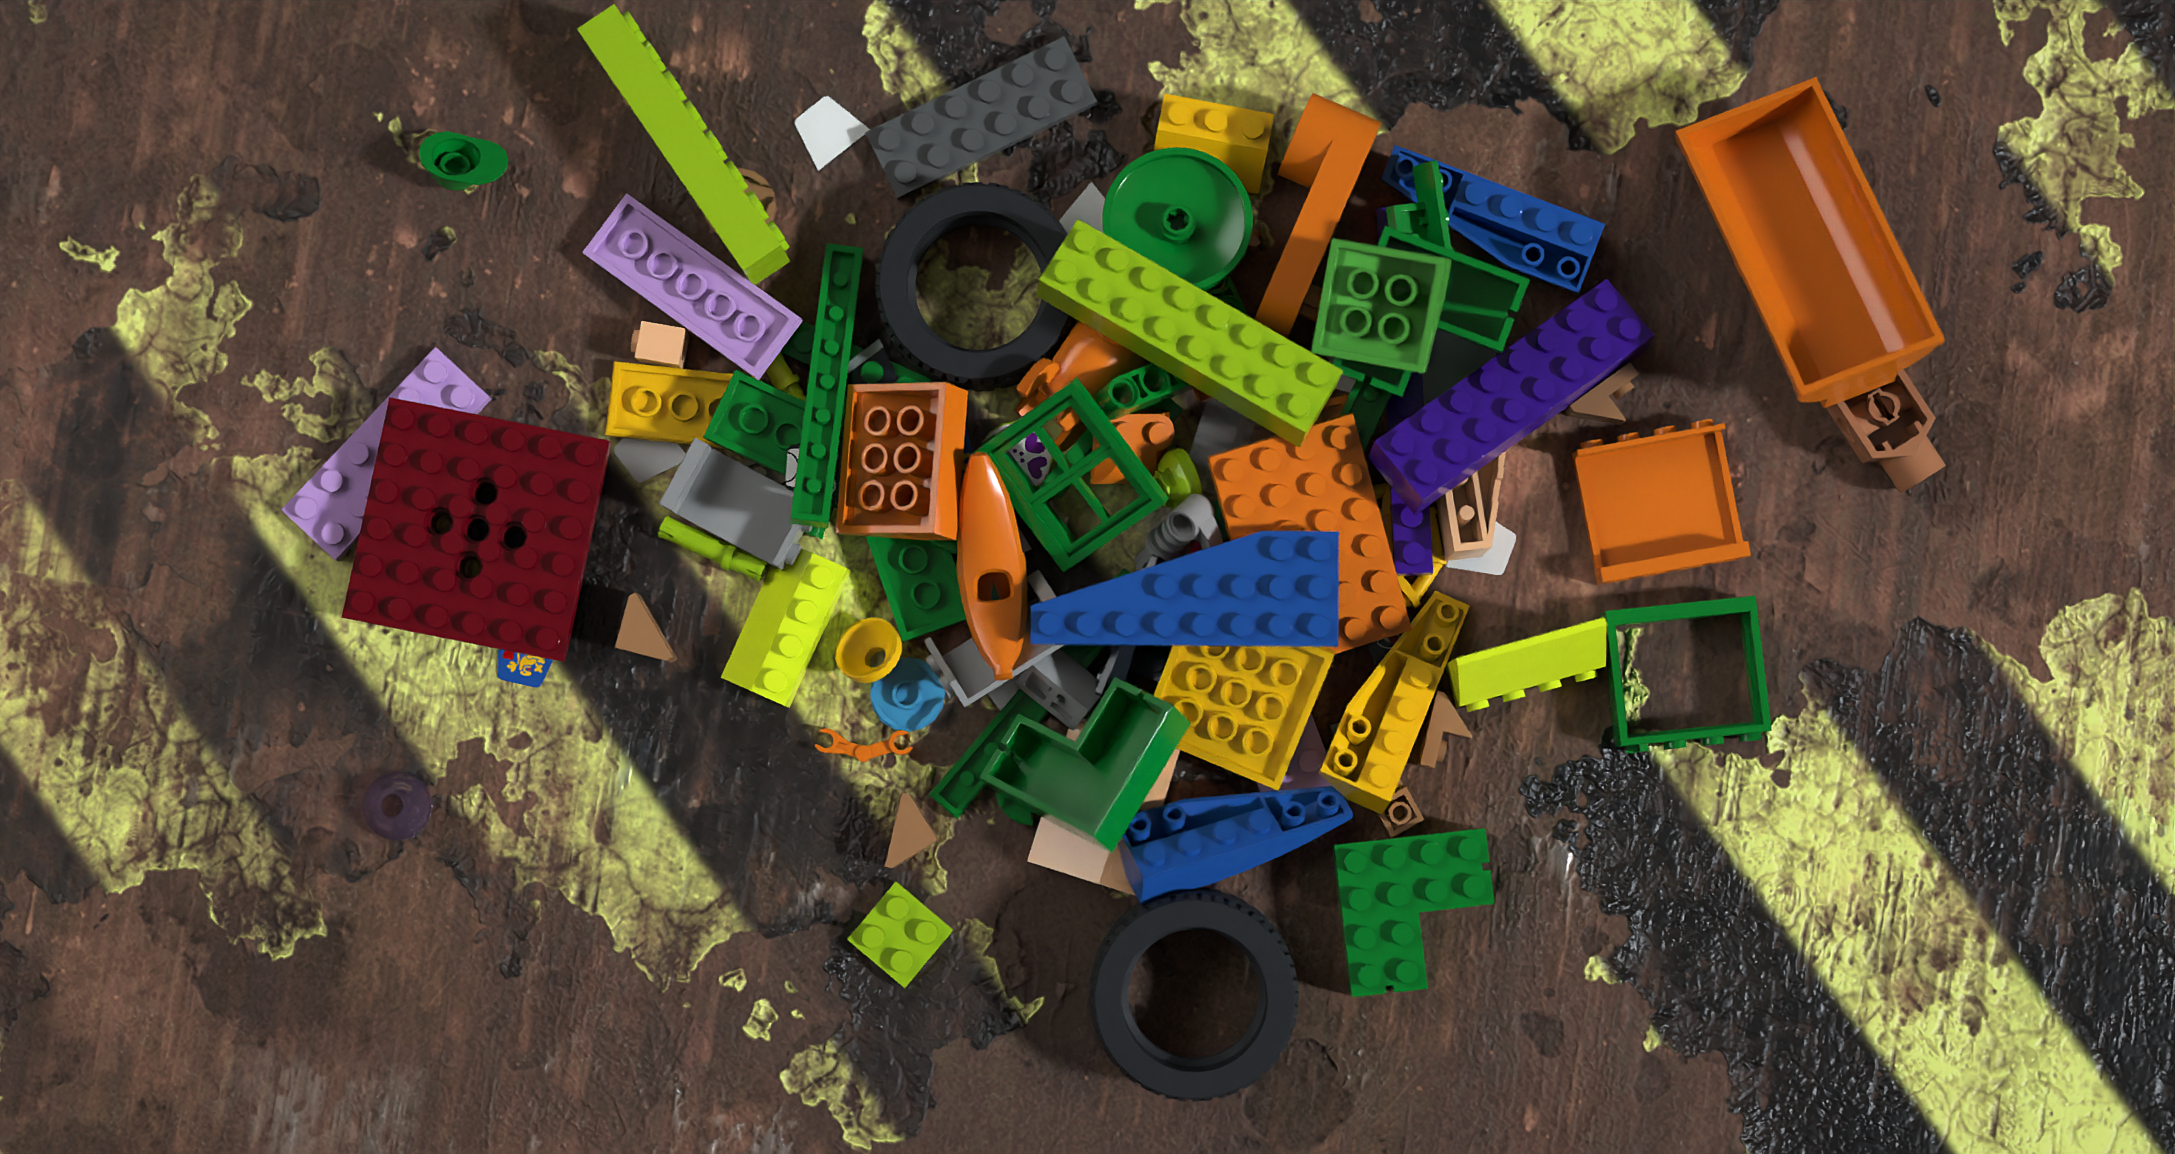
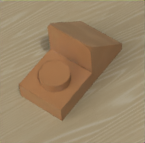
M1629 362L1572 403L1564 411L1569 417L1621 425L1626 419L1609 396L1613 395L1617 400L1633 389L1634 386L1631 381L1639 375Z
M1440 691L1434 693L1417 761V766L1429 769L1435 768L1436 762L1442 763L1444 760L1447 741L1441 740L1443 733L1464 739L1473 738L1446 694Z

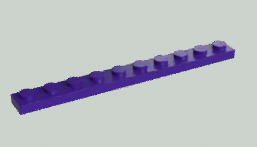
M1387 207L1376 208L1375 211L1377 246L1385 226L1389 227ZM1412 371L1402 398L1392 394L1386 407L1387 432L1424 407L1423 373ZM1390 486L1393 562L1397 576L1432 575L1430 505L1414 515Z

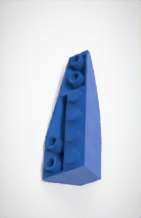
M1394 145L1381 181L1411 202L1418 203L1412 167L1437 160ZM1438 161L1439 171L1443 176L1442 190L1445 208L1449 214V228L1507 268L1570 292L1579 293L1605 226L1604 223Z
M1333 786L1182 799L1136 813L1120 839L1118 847L1126 878L1140 905H1144L1170 894L1190 891L1215 883L1275 859L1352 819L1353 812L1343 795Z

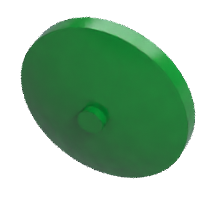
M1180 147L1164 148L1149 152L1127 165L1111 184L1106 195L1102 213L1103 234L1203 291L1217 286L1236 270L1247 252L1253 227L1250 199L1238 176L1226 164L1214 156L1199 150Z

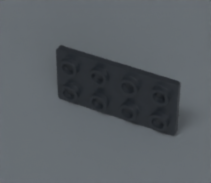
M1152 554L1141 570L1167 561L1160 556ZM1110 646L1111 654L1106 666L1100 669L1096 677L1095 685L1097 688L1095 695L1102 698L1114 677L1133 686H1136L1140 676L1159 682L1173 646Z

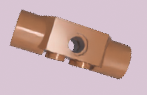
M1904 369L1897 373L1894 382L1826 408L1862 464L1880 462L1900 494L1945 466V463L1926 436L1936 418Z

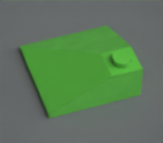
M1332 238L1311 353L1425 373L1445 299L1452 260Z

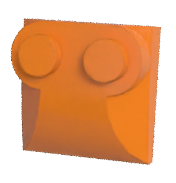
M1141 409L1121 418L1110 420L1154 477L1161 458L1167 452V447L1174 438V425L1170 420V411L1166 409ZM1094 436L1092 451L1101 446ZM1110 457L1091 469V484H1130Z

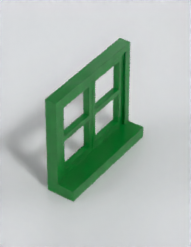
M1077 377L1001 432L985 440L972 453H988L1007 488L1014 509L1063 572L1152 513L1169 499ZM1069 406L1073 408L1101 445L1074 465L1070 464L1042 427ZM1033 432L1064 471L1040 489L1035 486L1008 451ZM1108 457L1112 459L1139 495L1138 498L1112 516L1109 515L1081 478V476ZM1071 483L1074 484L1102 521L1078 539L1074 537L1047 501Z

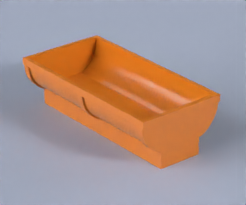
M1817 77L1675 131L1676 143L1688 162L1732 255L1736 270L1750 293L1800 402L1811 403L1820 401L1824 409L1894 382L1899 371L1919 361L1937 346L1944 343L1945 338Z

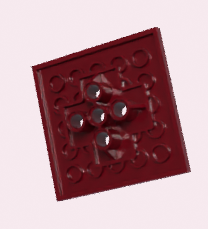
M389 397L341 618L565 662L612 442ZM487 486H495L497 491L495 500L490 504H483L480 499L482 490ZM443 515H450L452 519L451 529L444 534H439L436 529L438 519ZM480 522H486L489 527L487 537L481 541H476L473 537L474 527ZM517 529H522L526 535L524 544L521 547L512 548L509 544L510 534ZM478 558L481 563V570L477 576L468 578L465 573V565L469 560Z

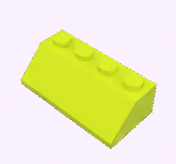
M804 549L800 550L793 565L786 564L783 571L771 565L721 678L790 708L850 575L848 568Z

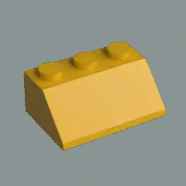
M1164 93L1154 151L1180 147L1210 154L1226 164L1238 176L1247 193L1259 195L1274 114Z

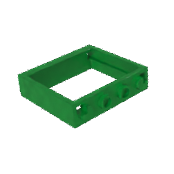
M1756 596L1610 610L1600 613V618L1605 617L1607 624L1606 670L1615 747L1626 746L1627 754L1649 751L1648 744L1663 743L1664 750L1687 747L1686 740L1701 739V746L1724 744L1723 736L1738 735L1739 742L1761 740V732L1772 731ZM1739 614L1752 722L1628 734L1616 627Z

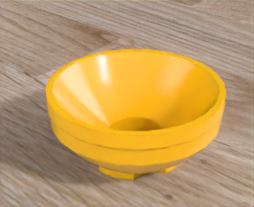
M878 617L862 619L850 626L838 641L835 651L837 666L844 675L855 682H875L885 677L896 666L901 655L902 642L894 626L885 619ZM880 651L886 653L882 664L877 667H869L870 658L875 653Z

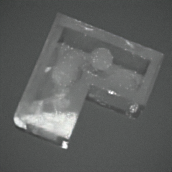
M1212 397L1207 400L1189 456L1197 470L1202 495L1209 501L1214 502L1218 497L1206 456L1248 444L1255 422Z

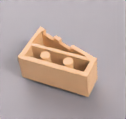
M1506 451L1436 500L1445 561L1482 557L1492 547Z

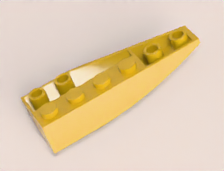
M1435 591L1410 623L1412 630L1404 632L1347 705L1319 771V774L1347 800L1379 814H1382L1391 802L1470 605Z

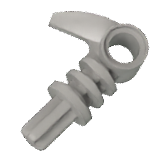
M1200 494L1188 496L1168 514L1162 523L1147 533L1145 536V547L1134 558L1137 563L1136 569L1138 571L1141 570L1152 554L1160 556L1166 561L1176 559L1180 551L1191 540L1198 541L1203 550L1223 544L1219 527L1214 518L1215 511L1212 503Z

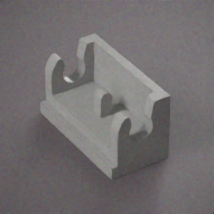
M1060 648L1024 670L1015 682V685L1072 731L1100 698L1095 695L1097 688L1095 685L1096 677Z

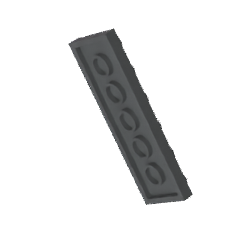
M1064 36L865 132L899 201L1097 105V101Z

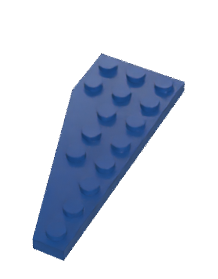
M1260 531L1031 605L1030 644L1338 647L1339 531Z

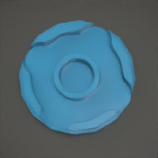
M899 658L896 666L890 673L872 682L870 693L872 708L881 722L894 730L912 732L924 729L936 720L943 708L945 690L938 680L941 677H937L930 665L921 659Z

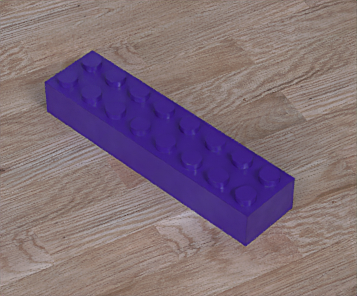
M1606 279L1378 438L1371 448L1368 459L1412 513L1416 515L1629 362L1643 354L1653 339L1654 334Z

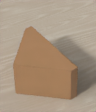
M636 592L628 597L615 648L670 663L677 660V657L643 598Z
M902 793L885 863V867L889 868L899 866L939 841L920 807L910 794Z

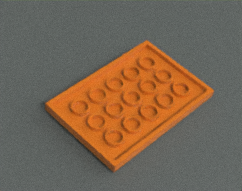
M1352 413L1314 423L1300 448L1279 435H1274L1206 456L1230 541L1260 531H1339L1338 647L1327 648L1336 651L1335 654L1412 630Z

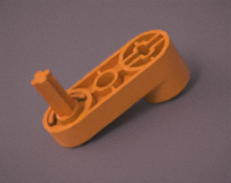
M1312 93L1303 111L1277 174L1310 188V192L1254 319L1287 339L1298 315L1317 322L1323 289L1313 285L1312 282L1382 123L1315 93Z

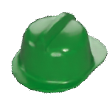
M446 131L430 135L420 145L419 158L421 164L431 173L435 182L447 190L459 191L472 185L491 183L501 177L508 166L506 151L499 144L489 140Z

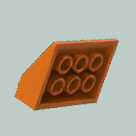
M947 382L848 384L835 533L914 540L957 539L968 400L967 390Z

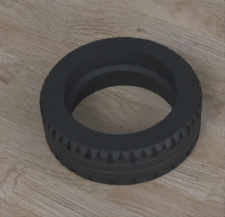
M983 182L963 183L962 186L951 185L937 190V193L934 195L929 194L914 204V208L908 209L896 222V227L889 232L883 244L884 249L878 259L876 297L881 318L893 344L916 370L924 373L926 377L936 382H947L967 391L969 389L976 392L994 391L996 388L1004 389L1019 384L1036 362L1041 359L1052 360L1070 334V330L1077 319L1042 299L1033 321L1014 340L992 349L972 350L955 346L939 337L923 319L918 308L915 293L917 272L923 257L930 247L945 234L971 225L993 226L1015 235L1033 253L1042 275L1068 235L1062 224L1054 218L1049 209L1039 201H1034L1030 195L1017 189L1011 190L1009 186L990 182L988 185L983 184Z
M1201 887V889L1196 888L1190 891L1170 894L1144 905H1140L1138 902L1130 907L1127 913L1123 916L1121 915L1110 927L1108 934L1104 936L1093 962L1090 977V1011L1093 1026L1099 1042L1103 1045V1050L1112 1063L1117 1065L1119 1071L1128 1077L1129 1080L1139 1083L1141 1088L1158 1096L1160 1094L1165 1095V1098L1178 1101L1191 1099L1192 1102L1211 1101L1213 1097L1221 1099L1238 1093L1240 1088L1246 1089L1251 1086V1084L1262 1078L1261 1075L1264 1072L1267 1073L1279 1060L1281 1052L1285 1051L1292 1037V1030L1297 1021L1299 1009L1298 980L1292 958L1283 938L1275 926L1257 908L1247 904L1245 900L1230 893H1223L1221 890ZM1181 930H1206L1229 939L1248 957L1258 981V1005L1250 1026L1230 1047L1209 1056L1182 1057L1160 1049L1141 1032L1132 1016L1129 1005V982L1133 969L1141 955L1160 938Z

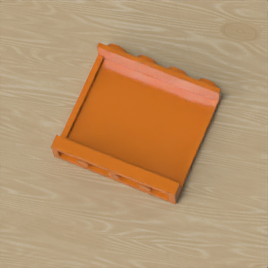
M1706 419L1690 423L1691 429L1677 432L1676 426H1667L1655 429V436L1640 438L1639 432L1617 436V443L1603 445L1602 439L1580 443L1581 449L1576 450L1572 454L1597 585L1735 561L1751 556L1748 541L1743 542L1721 432L1726 429L1725 423L1714 425L1713 419Z

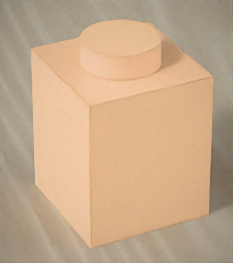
M641 321L640 330H634L632 335L631 352H635V358L640 363L684 369L690 333L686 328Z

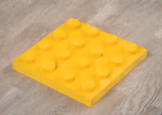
M1173 646L1153 696L1174 705L1191 722L1176 747L1177 749L1279 791L1336 651L1327 647Z

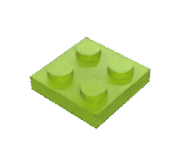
M896 881L847 940L902 987L906 988L954 929Z

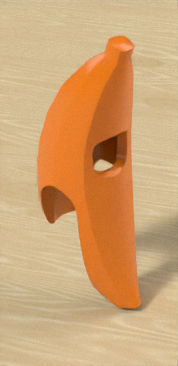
M977 452L970 455L960 489L957 526V579L971 636L981 657L993 670L994 680L1001 681L1013 679L1012 667L1021 652L1026 632L1028 604L1027 565L1021 547L1015 512L1007 488L988 453ZM993 582L1000 600L991 601Z

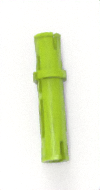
M669 515L665 517L660 526L659 538L671 541L689 551L721 564V568L726 571L732 569L757 582H761L768 569L766 566L769 563L733 544L684 524Z

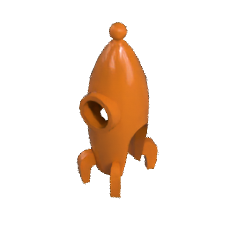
M1078 320L1072 326L1070 334L1052 360H1039L1023 377L1017 387V391L1023 398L1014 409V412L1019 417H1022L1076 377L1095 400L1094 396L1097 391L1111 380L1141 368L1148 360ZM1071 406L1054 417L1057 420V425L1062 429L1054 443L1062 452L1070 448L1087 430L1086 425Z

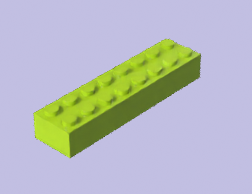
M613 4L577 28L596 59L749 281L756 285L789 263L790 260L785 251L790 246L786 242L785 237L773 220L768 224L765 223L769 216L764 210L763 205L752 190L745 194L744 191L749 187L731 160L726 164L723 162L728 157L711 130L705 134L703 133L708 128L691 101L688 100L684 104L682 103L687 97L669 70L662 74V72L667 70L651 43L646 41V38L628 10L621 14L615 4Z
M1079 219L1073 225L1038 282L1036 296L1299 448L1336 388L1343 370Z

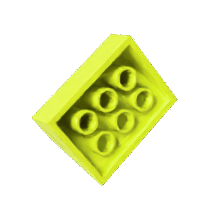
M1605 617L1459 657L1448 662L1445 670L1456 708L1466 705L1467 712L1489 707L1487 699L1502 696L1503 702H1508L1526 697L1524 689L1538 686L1539 691L1544 692L1562 687L1560 679L1574 676L1576 682L1598 677L1596 669L1606 666L1607 624Z

